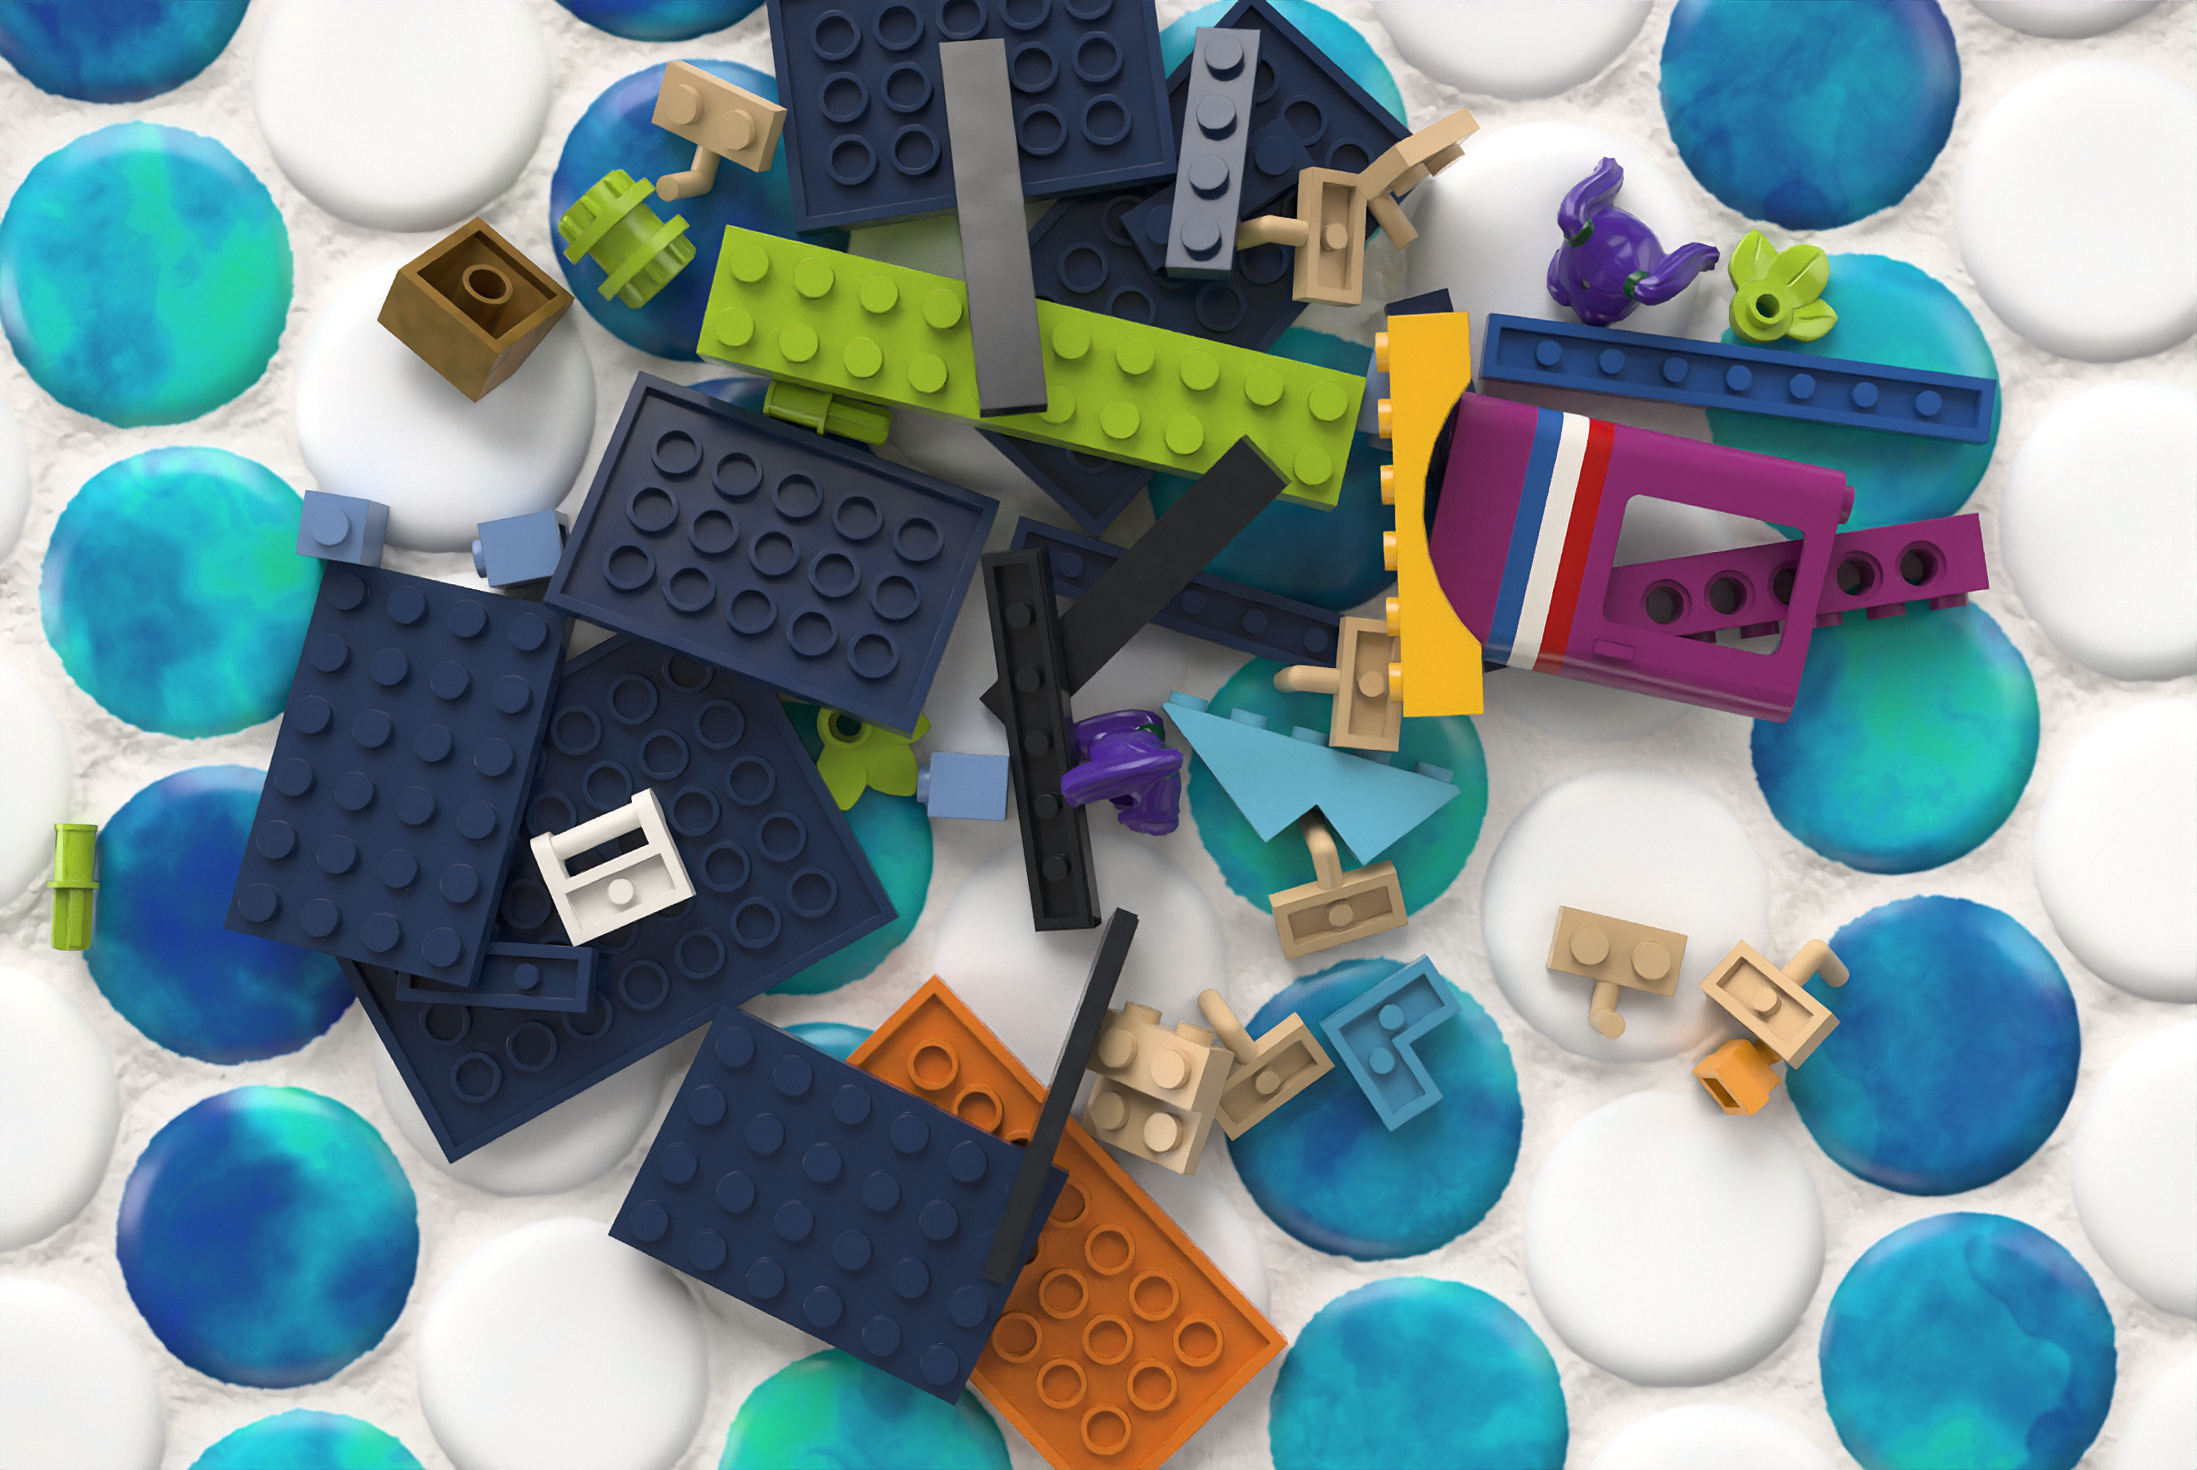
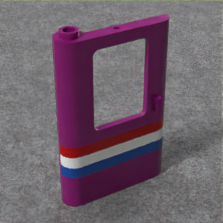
M1465 391L1455 405L1446 450L1448 459L1428 549L1441 589L1461 622L1482 644V660L1770 722L1786 723L1797 697L1838 524L1845 525L1847 523L1854 503L1855 490L1854 487L1846 485L1845 473L1840 470ZM1636 495H1644L1790 526L1801 531L1804 543L1780 644L1774 653L1769 655L1753 653L1612 623L1604 617L1603 604L1629 499Z

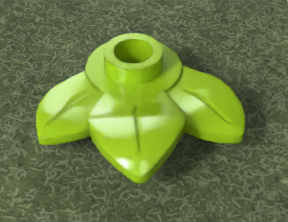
M1753 230L1746 234L1737 244L1728 264V274L1736 290L1729 305V323L1733 332L1740 339L1752 344H1769L1783 336L1800 343H1809L1822 338L1832 329L1838 320V316L1825 301L1818 298L1827 285L1830 275L1829 261L1823 249L1814 245L1801 244L1788 247L1779 254L1768 239L1758 230ZM1756 303L1762 305L1767 310L1770 318H1766L1758 312Z
M825 708L820 709L817 718V729L825 746L820 754L817 767L842 811H848L855 805L867 784L874 790L889 795L911 796L916 793L918 764L908 744L920 739L931 728L930 722L923 713L920 716L912 740L863 722L860 731L856 735L847 736L838 727V720L841 714Z

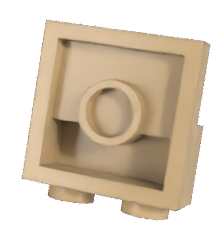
M1126 1001L1123 1010L1108 1008L1086 1069L1097 1074L1080 1124L1090 1136L1182 1175H1195L1235 1052L1212 1044L1216 1033L1208 1029L1182 1021L1178 1022L1176 1029L1161 1024L1162 1012L1154 1008L1131 1001Z

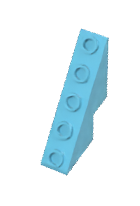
M1171 690L1169 701L1160 706L1252 829L1265 843L1315 806L1356 862L1364 866L1461 793L1457 785L1450 783L1454 771L1416 761L1413 772L1389 766L1392 753L1353 749V753L1350 755L1329 749V735L1298 726L1293 727L1291 737L1266 730L1270 718L1236 708L1232 709L1230 719L1205 713L1208 700Z

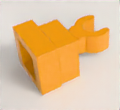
M1758 1038L1754 1041L1753 1045L1748 1039H1729L1712 1055H1708L1692 1070V1073L1727 1115L1752 1116L1770 1100L1767 1094L1782 1081L1770 1067L1772 1064L1782 1060V1058Z

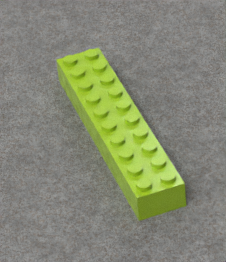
M726 224L696 353L706 363L1194 480H1199L1242 436L1247 434L1292 481L1275 499L1328 512L1337 506L1366 386V377L1035 298L1048 399L1047 412L980 418L965 281Z

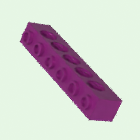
M1979 513L1836 534L1813 628L1843 624L1841 611L1865 608L1867 620L1906 615L1905 602L1928 598L1930 611L1969 605L1968 592L1990 589ZM1804 539L1612 567L1603 604V615L1612 623L1711 644L1717 643L1715 630L1739 627L1741 639L1780 634L1778 621L1785 620L1789 605L1777 599L1773 591V581L1781 570L1789 572L1794 578L1796 577ZM1907 552L1915 554L1923 566L1922 577L1915 586L1909 584L1903 578L1900 571L1901 560ZM1844 561L1855 565L1860 573V585L1853 595L1843 592L1837 583V570ZM1718 579L1729 583L1734 589L1736 596L1734 607L1726 615L1717 612L1709 599L1710 589ZM1654 589L1666 592L1673 602L1672 615L1663 625L1654 622L1646 611L1647 597Z

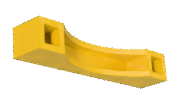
M1469 312L1387 316L1388 332L1376 333L1375 342L1377 373L1390 372L1391 399H1378L1380 439L1392 438L1393 465H1381L1382 504L1395 505L1396 531L1384 532L1385 571H1398L1399 597L1386 598L1388 637L1400 636L1401 662L1389 663L1390 701L1403 702V717L1484 714L1482 644L1461 622L1441 589L1429 554L1424 520L1426 478L1435 443L1452 408L1472 382Z

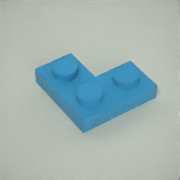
M1426 954L1415 959L1319 1022L1390 1132L1444 1098L1409 1044L1461 1011L1462 1008Z

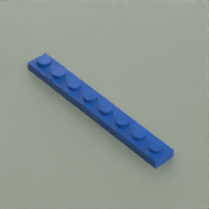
M1491 312L1486 316L1478 379L1978 446L1989 442L1997 381L1988 378Z

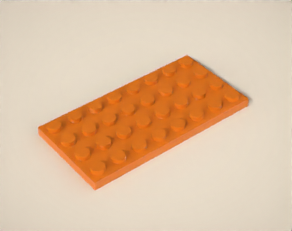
M937 973L845 1059L1023 1148L1026 1146L1047 1089ZM1070 1113L1052 1161L1069 1170V1176L978 1358L969 1380L1055 1470H1157L1289 1343L1284 1334L1093 1136L1088 1134L1080 1122Z

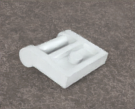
M650 788L632 795V803L556 836L551 832H546L530 840L537 864L573 947L696 895L667 827L661 805ZM637 828H643L649 842L648 845L570 878L565 866V859Z

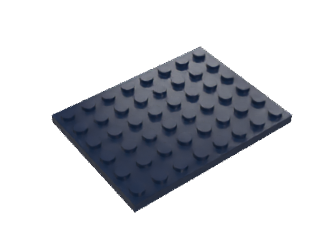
M620 634L614 635L564 663L489 941L573 947L537 864L530 840L546 832H551L556 836L632 803V795L649 788L652 789L661 805L667 827L696 892L694 896L575 946L599 950L593 1015L396 1001L399 971L335 956L449 1164L456 1162L712 1021L724 1001L739 1006L900 917L846 816L821 775L814 758L777 691ZM640 827L565 859V866L571 878L646 846L649 842L643 828Z

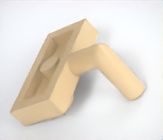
M682 60L667 62L651 123L698 145L690 171L664 175L658 179L656 183L658 196L662 200L669 202L707 194L713 187L721 156L757 173L770 170L788 109Z
M1466 107L1393 145L1353 179L1366 198L1367 207L1398 252L1418 239L1419 235L1390 193L1394 191L1397 197H1400L1420 184L1430 174L1433 177L1438 176L1466 155L1460 145L1480 129Z
M1318 167L1300 170L1297 219L1267 215L1242 222L1240 224L1237 250L1268 242L1295 246L1292 300L1345 308L1361 305L1367 200L1353 181L1359 174Z
M1347 616L1340 618L1336 668L1295 665L1281 668L1275 673L1274 685L1280 692L1306 691L1334 694L1329 746L1398 752L1402 702L1390 701L1389 663L1401 662L1400 636L1388 637L1386 620Z
M1309 810L1300 816L1298 824L1312 855L1318 881L1268 895L1286 960L1409 925L1397 872L1391 859L1342 873L1335 843L1321 813Z
M1560 905L1546 967L1596 979L1588 1014V1023L1592 1029L1605 1037L1616 1039L1624 1033L1626 1028L1623 1017L1615 1013L1621 986L1674 998L1688 936Z
M1741 939L1703 980L1699 987L1707 996L1797 1070L1840 1023L1832 1012L1802 989L1803 985L1817 972L1829 986L1840 987L1847 982L1849 971L1831 948L1820 939L1808 941L1781 971Z
M1207 989L1198 996L1197 1005L1225 1047L1235 1052L1214 1116L1232 1141L1335 1067L1296 1012L1254 1042L1217 990Z

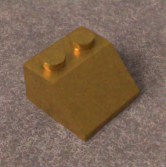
M477 216L397 270L377 322L471 401L476 403L515 374L571 307L575 297Z

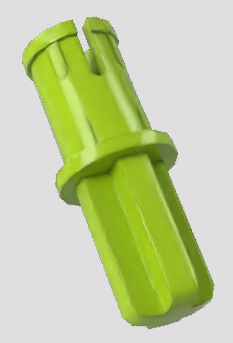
M772 379L769 384L763 408L764 416L817 429V435L825 437L827 432L876 446L885 445L893 424V413L888 409L837 396L838 394L823 392Z
M54 824V830L56 831L54 881H47L46 887L53 888L51 946L53 949L60 951H83L89 949L91 945L93 889H100V882H94L95 845L98 825Z

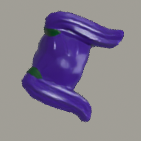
M1605 156L1598 162L1591 175L1581 180L1565 195L1557 213V224L1564 233V240L1549 264L1546 277L1547 289L1556 302L1562 306H1571L1585 325L1607 328L1631 315L1640 302L1647 306H1655L1671 300L1687 288L1699 272L1714 270L1716 263L1719 261L1720 252L1716 246L1712 247L1703 243L1691 242L1670 254L1665 253L1659 238L1651 228L1633 214L1613 205V201L1623 185L1624 168L1618 165L1615 158H1607ZM1583 280L1589 283L1590 288L1584 285Z
M1128 709L1096 715L1074 723L1079 762H1091L1079 765L1061 776V792L1069 806L1076 808V806L1108 799L1109 802L1114 804L1115 809L1122 811L1118 813L1120 824H1126L1130 830L1143 834L1148 833L1153 836H1164L1174 832L1179 826V801L1182 790L1179 769L1182 767L1184 755L1176 749L1166 747L1164 744L1165 731L1163 719L1153 711Z

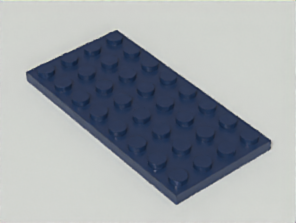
M1238 0L1213 27L1261 30L1263 49L1252 133L1284 114L1318 168L1360 174L1393 145L1414 135L1266 0ZM1194 50L1166 79L1178 166ZM1177 180L1059 198L1027 233L1036 299L1265 354L1311 304L1292 300L1295 246L1268 242L1237 250L1233 281L1168 277L1166 268L1152 275L1120 224L1119 217ZM1298 185L1241 220V223L1267 215L1297 219ZM1417 186L1400 197H1397L1394 191L1390 194L1399 206ZM1367 206L1365 243L1380 227V224ZM972 427L1095 539H1098L1159 472Z

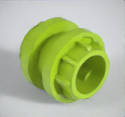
M618 169L616 171L612 170L566 211L558 221V232L570 244L563 254L574 266L590 255L609 276L597 289L608 302L618 295L630 309H640L695 258L696 248L684 235L690 225L680 214H677L668 223L664 224L646 205L645 202L656 192L653 184L646 177L636 183L624 170Z

